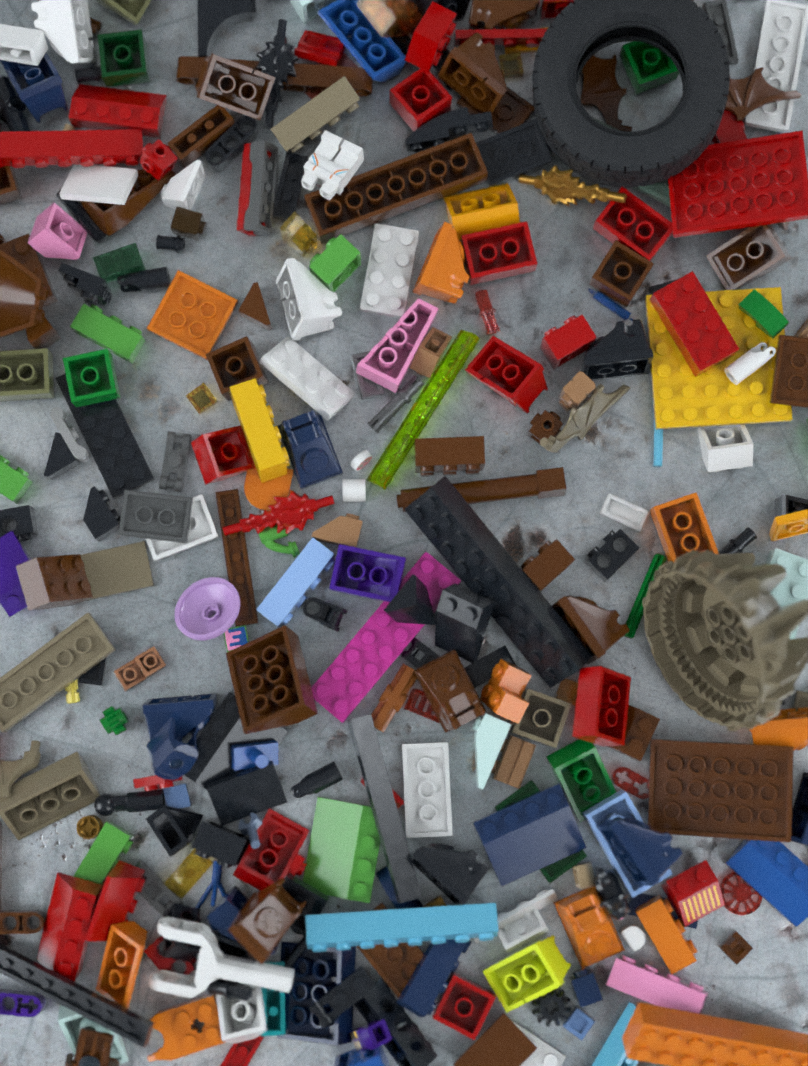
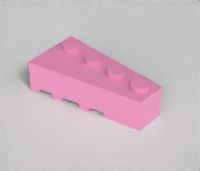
M418 298L399 321L390 328L380 342L370 350L369 354L357 364L356 373L396 393L412 364L418 347L433 324L439 308Z
M623 955L622 959H615L606 984L607 986L656 1006L702 1013L709 993L703 990L704 987L692 982L689 985L680 982L681 978L669 973L667 976L658 973L659 969L647 964L644 967L636 965L635 959Z

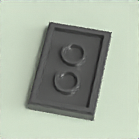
M124 490L118 535L187 544L193 498Z

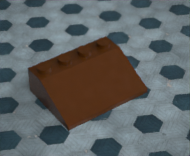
M286 625L226 653L241 724L245 734L297 724L318 714L299 637Z

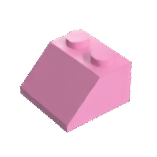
M53 203L37 216L28 244L47 258L77 260L80 258L88 232L56 203Z

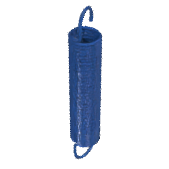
M595 292L593 298L625 321L632 319L629 318L631 313L608 298L602 292Z

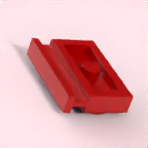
M305 30L298 42L297 48L294 49V54L302 59L336 67L337 61L342 57L346 47L338 37Z

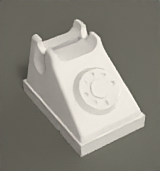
M40 0L32 3V11L38 13V19L34 20L35 28L44 31L45 36L50 40L51 47L57 54L70 63H97L93 40H88V38H93L87 0Z
M295 258L286 259L276 279V285L291 339L300 340L303 336L334 329L332 320L342 315L341 307L334 305V301L338 300L337 294L330 291L300 261H296Z

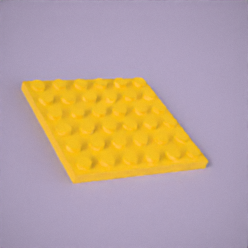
M781 287L755 289L783 315ZM754 289L705 291L738 345L739 351L734 356L697 377L694 376L650 302L652 295L645 296L649 347L653 352V360L650 367L656 430L791 422L793 420L791 406L770 403L776 353L763 366L738 385L733 384L724 372L726 367L762 342L767 344V348L772 346L777 351L778 336L785 335V329H783L772 339L756 326V321L739 309L738 304Z

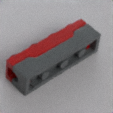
M265 140L246 143L243 147L237 231L248 236L272 234L278 147Z

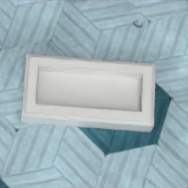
M608 493L599 515L641 533L650 511Z

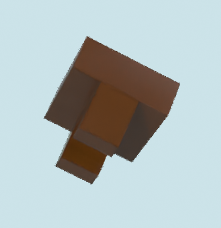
M735 930L719 946L736 965L753 949Z

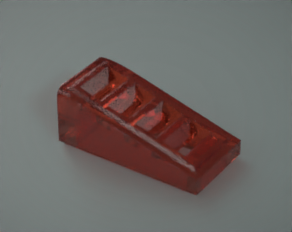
M413 688L404 710L439 723L436 715H431L433 709L430 703L426 712L423 711L427 701L424 691ZM421 696V700L418 704V707L414 708L418 700V697Z

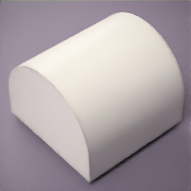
M343 479V502H366L365 479Z
M627 924L619 929L631 950L637 951L644 945L645 934L636 925Z

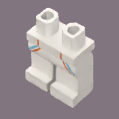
M325 130L317 149L303 166L305 174L301 180L302 187L311 191L316 184L322 186L319 190L320 195L328 200H331L336 193L341 195L344 187L364 161L363 148L347 140L343 142V138Z

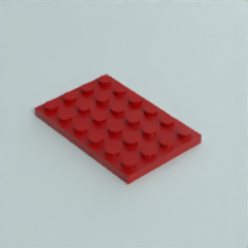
M803 130L708 145L704 152L690 166L668 179L674 238L808 219V174Z

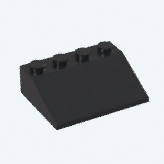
M229 692L196 739L198 758L191 770L184 775L207 790L206 784L247 770L234 771L232 769V745L276 740L279 746L288 731L283 727L245 734L235 694Z

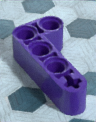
M0 989V1015L34 1017L41 1013L46 1006L45 997L38 992ZM6 997H11L14 1000V1008L6 1006ZM34 1000V1004L38 1005L34 1010L32 1005H26Z

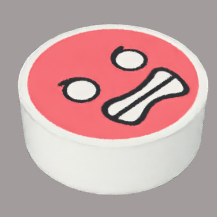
M363 450L353 458L351 466L355 471H359L371 461L373 456L368 450Z

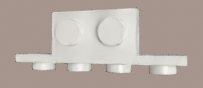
M554 889L543 890L536 895V898L519 903L514 910L497 915L498 936L507 953L549 931L539 910L558 900ZM473 938L476 944L481 942L479 938Z

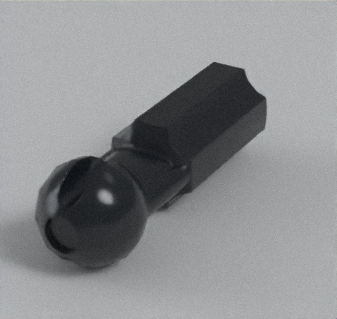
M164 791L131 792L120 796L104 793L95 799L94 809L99 815L106 817L114 812L121 811L131 813L158 810L165 805Z

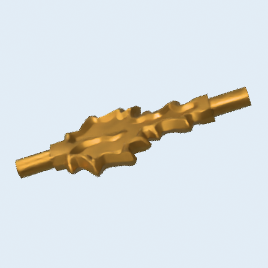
M554 165L549 172L544 169L541 175L536 177L520 174L519 183L534 185L535 188L541 189V194L543 196L548 195L554 205H557L558 202L568 207L570 203L577 205L576 198L579 200L585 198L592 204H595V199L601 202L611 200L625 203L627 194L610 191V188H600L599 184L587 186L585 182L579 183L580 177L572 176L573 169L560 171L557 165Z

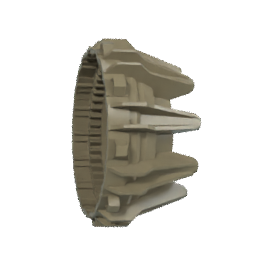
M691 550L677 557L674 563L669 561L658 567L659 569L654 573V580L649 583L646 597L643 598L644 626L651 653L669 686L691 710L693 709L698 715L708 721L726 726L729 731L736 732L743 727L750 730L779 715L782 700L794 693V683L808 663V637L790 639L794 629L808 616V600L802 599L780 607L770 592L786 577V569L779 564L752 566L756 558L753 552L715 554L709 550L701 553Z

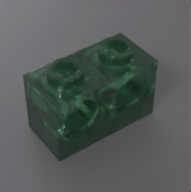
M136 243L93 257L99 277L103 278L107 284L117 281L121 275L146 270Z

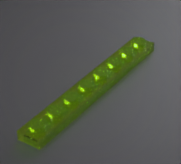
M460 330L366 479L369 483L386 490L413 447L415 439H418L456 376L463 368L466 360L475 349L480 340L476 334Z

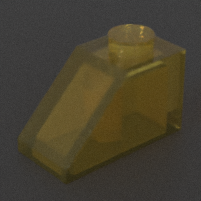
M295 211L280 227L283 242L302 257L307 253L311 254L317 247V235Z

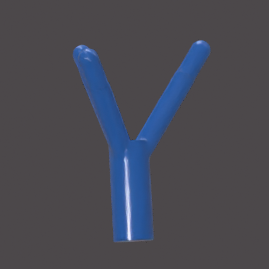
M213 861L212 881L195 908L200 909L211 890L212 907L216 904L218 888L222 897L226 894L221 883L222 866L217 864V861Z

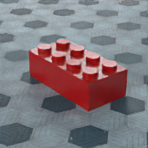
M693 271L652 294L650 302L695 377L734 356L739 351L738 345Z

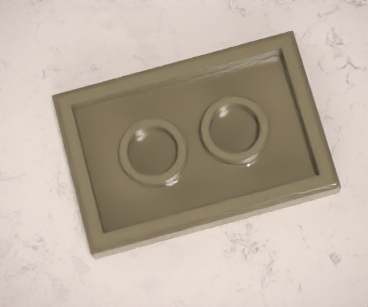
M145 541L81 555L93 598L87 601L154 586Z

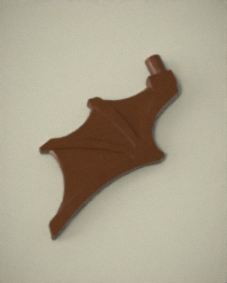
M616 54L609 59L593 55L582 69L583 90L580 101L582 105L594 106L602 115L605 124L620 131L630 132L632 127L622 125V120L618 118L619 104L626 95L627 89H622L616 79Z
M762 67L755 69L751 75L743 79L730 78L725 110L732 112L736 120L741 121L750 112L761 106L777 101L801 98L802 94L796 90L782 91L771 86L762 75L764 69Z

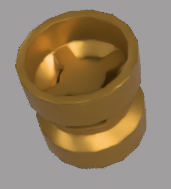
M96 815L82 817L77 823V833L83 839L95 838L103 828V822Z

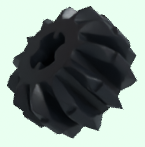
M556 988L538 997L539 1000L531 1001L532 1005L537 1006V1008L532 1010L533 1015L540 1014L537 1018L539 1023L543 1022L546 1018L545 1023L547 1027H550L552 1020H554L556 1026H559V1017L564 1021L568 1019L563 1012H571V1008L565 1006L571 1000L569 997L563 998L565 995L563 989L556 994ZM553 1001L557 1007L549 1011L545 1006Z

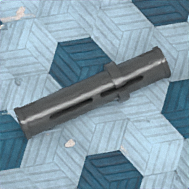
M416 375L402 389L399 388L396 392L397 394L367 423L376 433H379L406 403L409 404L412 401L411 398L425 385L420 379H417Z

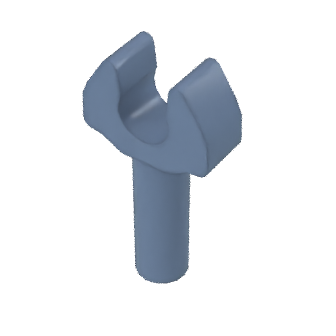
M251 812V821L247 824L241 819L238 829L244 836L248 835L251 847L256 849L260 846L257 829L263 822L257 814Z

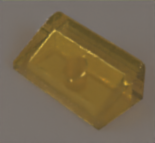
M195 849L190 852L164 883L166 887L181 898L188 893L213 864L209 858L205 859L196 855Z

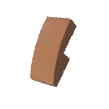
M153 646L136 656L132 661L116 669L113 673L126 692L164 668L166 664Z

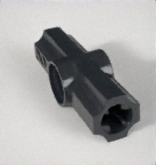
M2 76L0 78V120L8 125L10 131H30L23 114L26 110L25 103L21 101L20 97L16 96L9 77Z

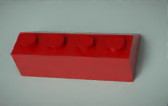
M79 84L71 99L69 120L75 128L90 130L142 129V136L161 139L167 95Z
M60 872L56 875L36 960L41 965L74 982L83 968L89 944L85 937L103 885Z

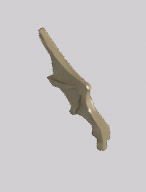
M599 384L594 389L591 397L580 408H572L569 419L561 432L556 437L542 438L540 445L552 453H557L574 437L582 440L593 424L631 388L627 385H622L614 392L604 393V386Z
M31 741L30 751H24L22 759L15 761L0 760V799L10 798L12 796L10 790L13 783L20 776L38 766L41 757L39 741Z

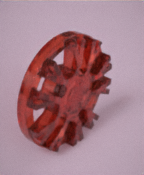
M735 872L728 874L720 884L725 903L724 907L735 915L753 913L760 907L763 897L757 891L751 892L750 888L752 887L748 886L744 880L741 883V877ZM733 876L737 880L736 885H733L729 880ZM725 885H728V886L732 887V889H731V890H728V889H725L724 887H725ZM730 893L732 899L726 902L724 894ZM753 894L758 895L757 902L751 899ZM735 900L737 903L732 909L730 906ZM747 901L751 903V905L753 906L752 908L749 907ZM740 903L744 904L745 911L743 912L739 911Z

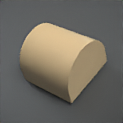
M592 862L578 863L572 867L577 888L585 889L596 886Z

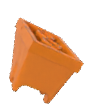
M444 221L435 234L412 292L455 304L457 299L463 295L464 291L461 289L464 283H468L469 275L464 268V249L461 241L458 240L456 229L452 227V224Z
M808 707L798 708V711H796V708L780 709L778 716L749 730L752 734L753 743L759 745L794 746V751L803 749L808 745Z
M596 886L585 888L553 902L582 969L625 950L611 917L604 908L600 907V903L603 900Z

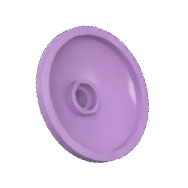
M209 577L193 583L182 593L176 604L175 622L177 627L185 636L193 640H210L220 636L232 626L239 614L241 603L239 593L229 581L219 577Z

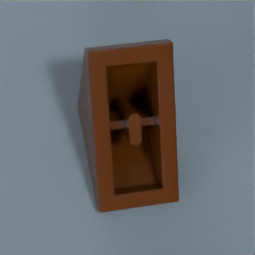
M258 282L253 283L238 312L246 320L266 330H272Z

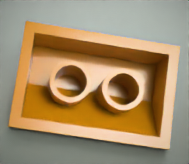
M509 183L444 197L449 223L456 229L458 240H461V235L520 223L518 202Z

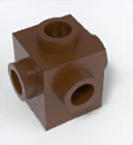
M545 410L541 415L537 413L530 422L532 427L528 431L527 436L539 445L542 438L556 437L561 432L560 428L563 425L560 421L561 417L553 411L548 412Z

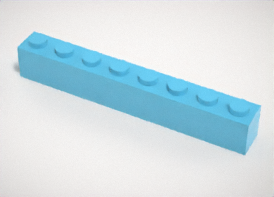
M496 903L306 915L307 949H312L313 952H324L327 948L336 947V950L344 951L351 949L350 946L371 949L377 944H384V947H396L398 943L407 942L409 946L421 945L422 941H432V944L446 943V940L455 939V942L458 943L468 942L470 938L490 941L493 940V937H497L499 932Z

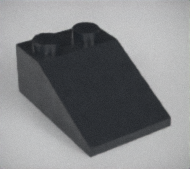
M456 583L443 589L436 610L435 646L448 652L454 649L458 657L475 664L495 602Z

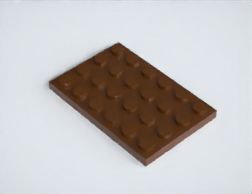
M651 739L648 825L650 830L659 833L668 832L671 835L791 843L794 746Z

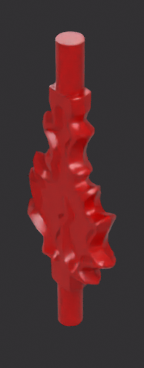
M290 490L288 497H273L276 504L268 505L269 511L264 510V513L260 515L249 514V518H243L238 523L222 528L225 536L240 531L243 533L250 532L252 529H256L259 534L266 527L273 528L275 525L278 527L277 534L283 529L286 530V534L290 533L294 528L302 531L307 519H314L313 512L335 503L332 495L315 500V498L310 499L306 493L303 496H299L296 492Z

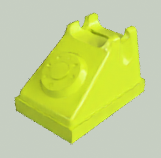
M554 935L542 941L539 940L482 971L506 1013L565 983L563 979L571 967V963H567L555 944Z

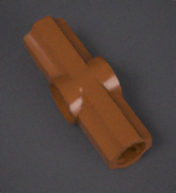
M402 664L391 684L387 685L378 700L377 707L371 714L374 727L383 733L396 712L398 713L408 697V692L417 680L413 672L414 669L405 664Z

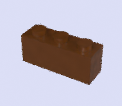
M216 105L167 144L178 157L177 161L185 169L207 152L235 123L234 119L224 107Z

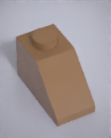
M432 327L418 347L410 369L416 371L419 375L430 378L444 355L452 336Z
M346 513V517L339 516L315 530L311 537L317 541L357 548L363 521L359 520L357 515Z

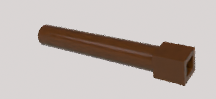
M563 467L536 470V474L452 484L468 504L538 496V499L565 496L567 489ZM432 486L400 490L401 494L396 495L398 508H403V512H406L404 509Z

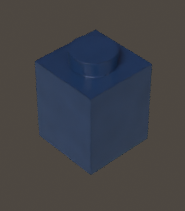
M586 968L579 969L573 972L574 976L569 977L581 1008L603 1000L592 970L587 971Z

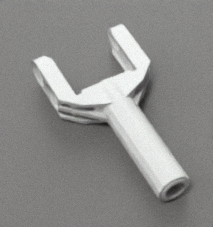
M162 917L159 919L157 931L164 938L200 945L201 948L195 976L167 970L155 971L150 974L148 986L152 990L193 998L205 991L210 983L220 978L287 993L291 991L295 974L294 969L268 963L261 965L258 961L223 954L219 948L216 936L206 924L173 917Z

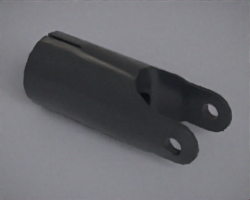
M167 266L121 275L117 279L118 284L121 285L122 292L146 291L169 287L171 284Z
M333 761L306 775L300 783L291 787L290 792L295 798L316 794L343 780V777Z

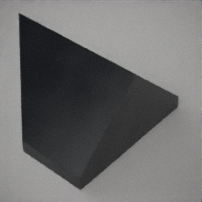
M413 574L384 611L398 623L437 625L427 587Z
M164 805L147 817L146 820L168 855L172 857L191 843L203 815Z

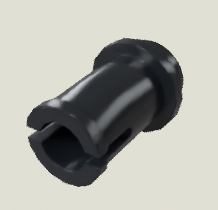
M95 64L94 67L75 69L77 83L96 80L100 82V80H103L101 66Z
M157 235L156 249L174 250L176 253H180V251L185 249V238H181L180 235H177V237Z

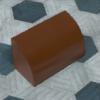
M46 317L42 324L37 323V325L26 329L27 339L34 349L49 348L61 339Z

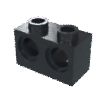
M621 529L616 533L612 530L603 539L606 543L600 549L595 546L587 554L590 559L586 564L604 582L640 548ZM615 540H620L624 543L625 548L623 551L619 552L614 549L613 543ZM605 556L609 561L608 567H600L597 563V558Z
M174 903L163 913V917H173L201 923L198 908ZM163 937V957L189 962L200 952V945Z

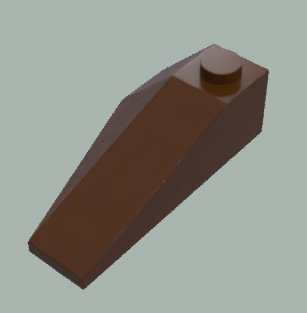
M144 169L137 170L138 177L125 205L80 202L101 231L110 236L128 225L162 190L163 186L169 183L170 179L176 175L173 170L158 181L151 173L146 172Z

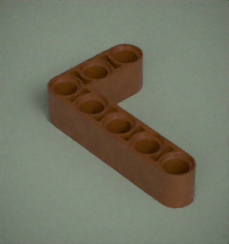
M0 821V934H34L44 928L47 915L43 911L1 910L3 826ZM9 916H13L16 919L15 928H10L7 925V918ZM32 916L39 918L40 926L38 928H34L30 924Z

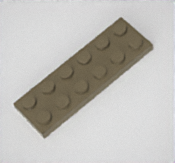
M87 612L0 678L1 732L6 733L116 650L91 613Z

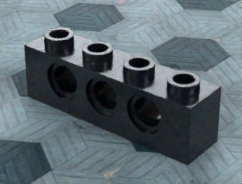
M30 505L0 510V537L8 533L7 524L10 521L16 522V528L13 532L19 541L31 540L33 535H38L34 508Z
M382 979L374 982L376 987L354 1003L355 1007L367 1023L381 1019L385 1020L392 1040L383 1045L399 1066H428L438 1056L433 1050V1046L419 1031L416 1023L407 1015L404 1007L396 1003L397 1000L391 993L388 985ZM377 1026L379 1034L383 1037L382 1030Z

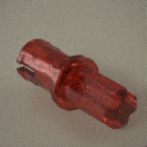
M480 290L475 293V297L480 310L479 317H482L486 334L498 333L500 328L495 316L496 309L492 307L488 291Z

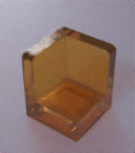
M564 679L560 682L554 698L572 704L571 706L576 707L578 683Z

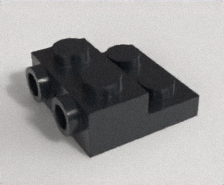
M61 263L58 271L62 275L63 280L68 283V287L80 292V296L85 299V303L104 307L109 305L112 293L103 278Z
M289 873L282 887L296 902L306 901L301 914L290 928L294 933L304 936L306 934V915L321 914L330 897Z

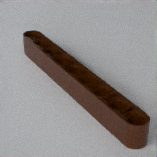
M179 57L176 81L185 85H196L205 57ZM228 59L255 69L259 61ZM294 63L296 77L288 75V84L282 82L284 88L280 89V91L320 94L345 76L358 96L372 95L373 79L364 68Z

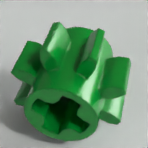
M111 706L102 712L105 717L101 718L100 722L108 734L114 732L115 735H119L127 730L124 725L129 720L121 707L115 710Z

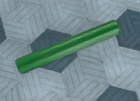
M656 553L652 559L626 621V625L629 627V632L624 635L626 638H634L644 614L642 601L648 592L649 583L654 580V573L659 569L658 567L666 562V557L662 554Z

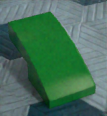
M755 289L738 304L739 309L756 321V326L772 339L789 324V321L781 312Z

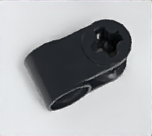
M315 597L305 600L303 603V613L306 617L339 632L340 622L344 614H347V610ZM310 602H316L320 607L319 612L313 615L309 614L306 610L307 605ZM334 613H337L336 616H335L334 621L331 622V620H332V618H333V616H334Z

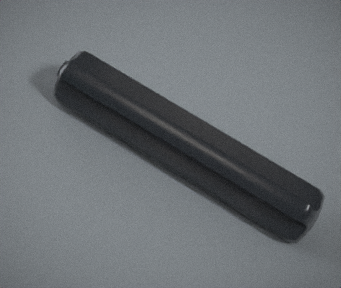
M59 191L56 197L95 242L101 243L106 238V234L101 231L77 201L61 199Z

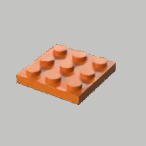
M178 270L152 317L147 330L208 360L206 354L213 351L238 304V300Z

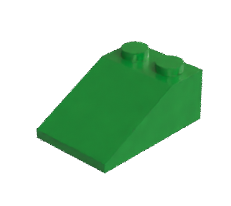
M578 739L546 756L557 781L580 823L585 820L582 814L583 811L616 793L593 743Z

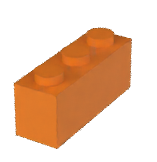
M659 894L638 906L636 914L671 974H674L696 962L695 953L698 951L691 939L687 941L683 933L686 930L680 919L675 920L671 914L674 909L667 898L663 900Z

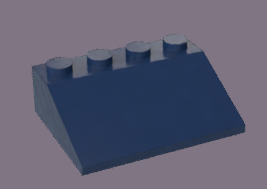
M559 783L473 821L501 887L587 848Z
M281 942L280 961H284L299 942ZM350 946L351 949L344 951L336 950V947L327 948L324 952H313L312 949L305 950L292 966L295 972L292 988L289 993L285 992V1035H278L277 1038L336 1046L352 1042L349 1032L353 1029L354 1004L324 1028L319 1024V1018L316 1014H312L308 1008L355 971L356 946ZM329 1003L323 1006L327 1014L333 1010Z

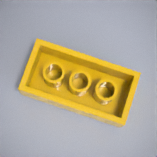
M256 378L229 387L232 403L261 483L286 475L287 466H290L289 456L285 446L281 447L282 437L278 426L273 427L275 425L274 415L270 405L266 406V393L263 385H258Z

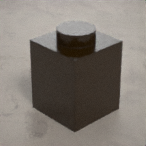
M176 207L170 228L175 235L199 241L200 235H204L207 222H204L205 219L202 213Z

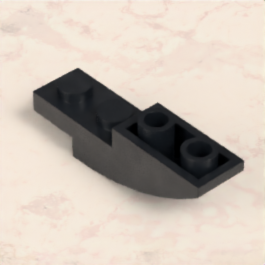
M468 107L444 113L423 124L405 140L407 151H412L413 153L424 151L425 148L450 141V135L464 136L467 132L471 131L486 132L489 128H493L491 111L469 115Z

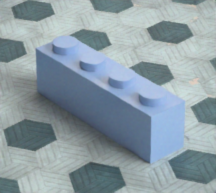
M312 538L256 610L278 628L281 625H287L293 618L291 613L295 607L300 608L305 600H307L308 597L305 595L309 589L314 590L321 582L320 575L324 570L328 572L335 564V560H333L335 554L315 538Z

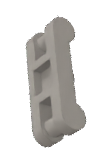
M59 407L53 408L50 416L73 456L82 463L87 462L90 459V453L83 446H80L76 440L80 437L73 426L69 427L66 423L68 420L67 414Z

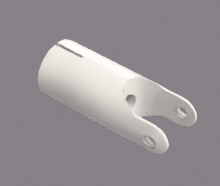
M762 342L726 367L724 372L733 384L738 385L772 358L776 350L772 346L767 348V344Z

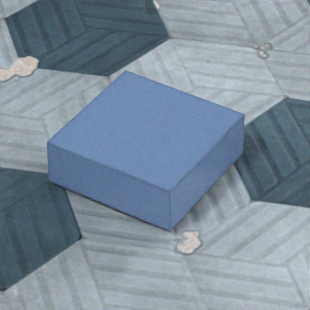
M187 783L163 789L167 806L177 809L192 806Z
M575 1006L562 1026L582 1041L595 1023V1020Z

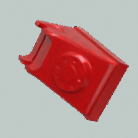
M495 336L491 337L465 369L468 375L489 387L515 407L518 406L527 414L530 412L531 404L543 390H548L542 372L544 370L543 366Z

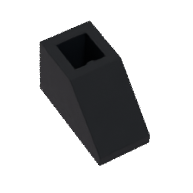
M94 486L90 489L83 521L97 541H101L119 529L120 515L115 508L111 510L107 502L110 499L104 490L99 491Z

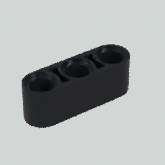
M246 115L240 117L207 150L205 157L211 171L216 173L224 171L243 152L244 144L252 143L257 138L258 128L254 118ZM247 125L253 127V129L249 132H244L242 130L243 127ZM236 141L237 145L235 147H228L227 143ZM215 156L222 158L218 163L211 162Z

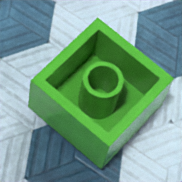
M341 234L337 238H331L325 246L326 249L321 254L317 253L309 262L310 272L332 292H335L361 265L360 251Z

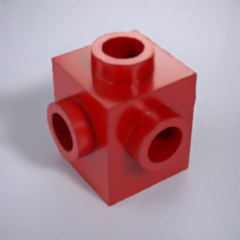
M158 139L153 144L148 143L141 150L142 156L139 163L146 172L151 173L159 181L174 169L178 157L168 145Z

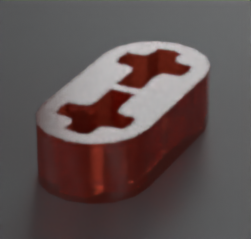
M626 767L614 769L611 775L613 784L639 799L649 798L648 779ZM625 771V776L632 780L630 784L622 781L620 784L618 782L619 778L616 776L617 773ZM645 782L648 792L641 795L638 794L639 789L633 786L634 783L642 785Z

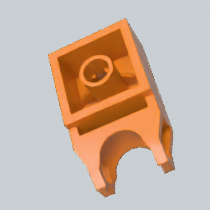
M210 993L160 1010L149 1020L155 1023L153 1029L158 1030L163 1035L164 1044L156 1052L149 1054L147 1060L148 1062L156 1060L171 1061L225 1043V1041L221 1040L216 994ZM195 1019H198L199 1022H204L205 1025L202 1026V1029L194 1025Z

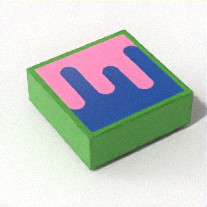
M246 625L229 628L223 633L227 652L249 642Z

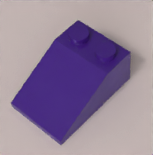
M12 530L0 537V604L9 617L27 607L16 566L31 560Z
M339 544L329 589L342 594L391 602L399 592L406 557Z

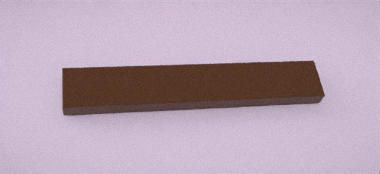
M232 489L215 492L228 581L238 591L241 602L240 611L235 620V627L258 624L245 533L240 531L225 536L222 528L238 523L239 520L243 519L239 490Z

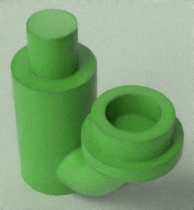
M275 525L273 528L266 527L259 533L262 544L268 549L279 553L292 554L293 558L300 554L295 541H289V546L274 541L288 536L285 529L277 534L278 527Z

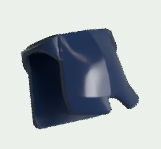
M171 717L147 743L146 748L152 760V768L156 776L167 780H176L191 770L198 758V748L196 745L197 727L190 740L185 744L176 740L175 719Z

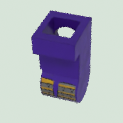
M384 1019L370 1022L349 1032L357 1051L368 1048L369 1050H374L392 1040ZM377 1026L382 1030L383 1037L379 1034Z

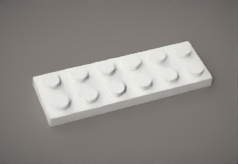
M783 0L765 1L753 72L755 69L763 67L762 75L771 86L782 91H794L797 87L808 24V5ZM794 99L773 102L755 109L745 116L744 126L788 133Z

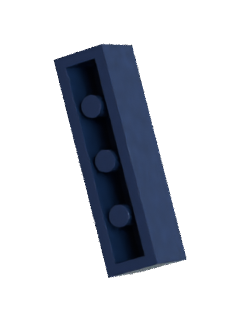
M455 939L446 940V943L432 944L431 941L396 1003L419 1018L430 1015L436 1007L437 1003L434 1001L437 995H441L448 985L446 979L450 973L453 974L460 964L458 958L461 953H465L468 950L471 941L458 943L455 942Z

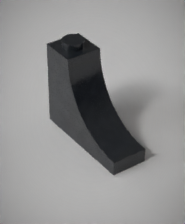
M198 0V57L210 56L216 40L230 27L242 22L253 21V13H256L257 10L256 0Z

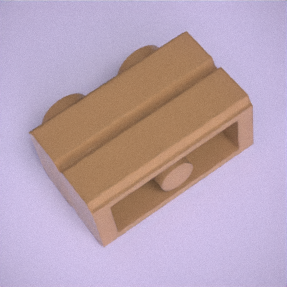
M579 371L562 388L559 395V405L567 412L571 411L572 408L578 409L592 395L596 388L595 383L584 372Z
M511 735L508 736V739L505 738L500 750L502 752L500 760L495 761L491 773L494 774L493 779L520 789L536 745Z

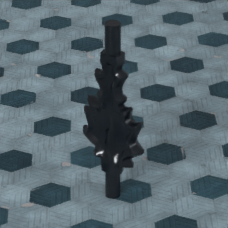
M279 19L277 35L274 36V40L267 41L265 43L267 48L256 54L260 61L255 70H261L265 74L276 77L264 110L266 112L264 128L271 130L273 127L278 103L282 102L280 96V89L284 88L282 82L288 84V75L296 77L294 62L300 60L292 52L294 46L287 43V38L285 37L287 20Z

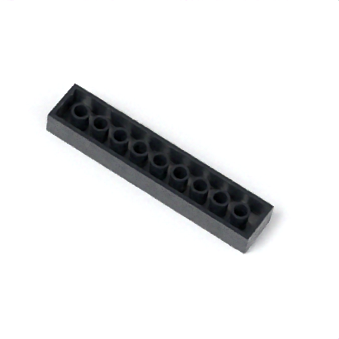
M446 476L404 509L471 591L495 602L491 613L492 618L550 688L579 671L592 657L591 653Z

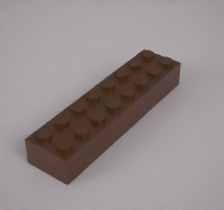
M472 133L354 176L344 187L341 195L336 193L331 200L322 197L319 190L304 195V199L322 244L333 237L337 238L340 234L342 236L487 182L488 172Z

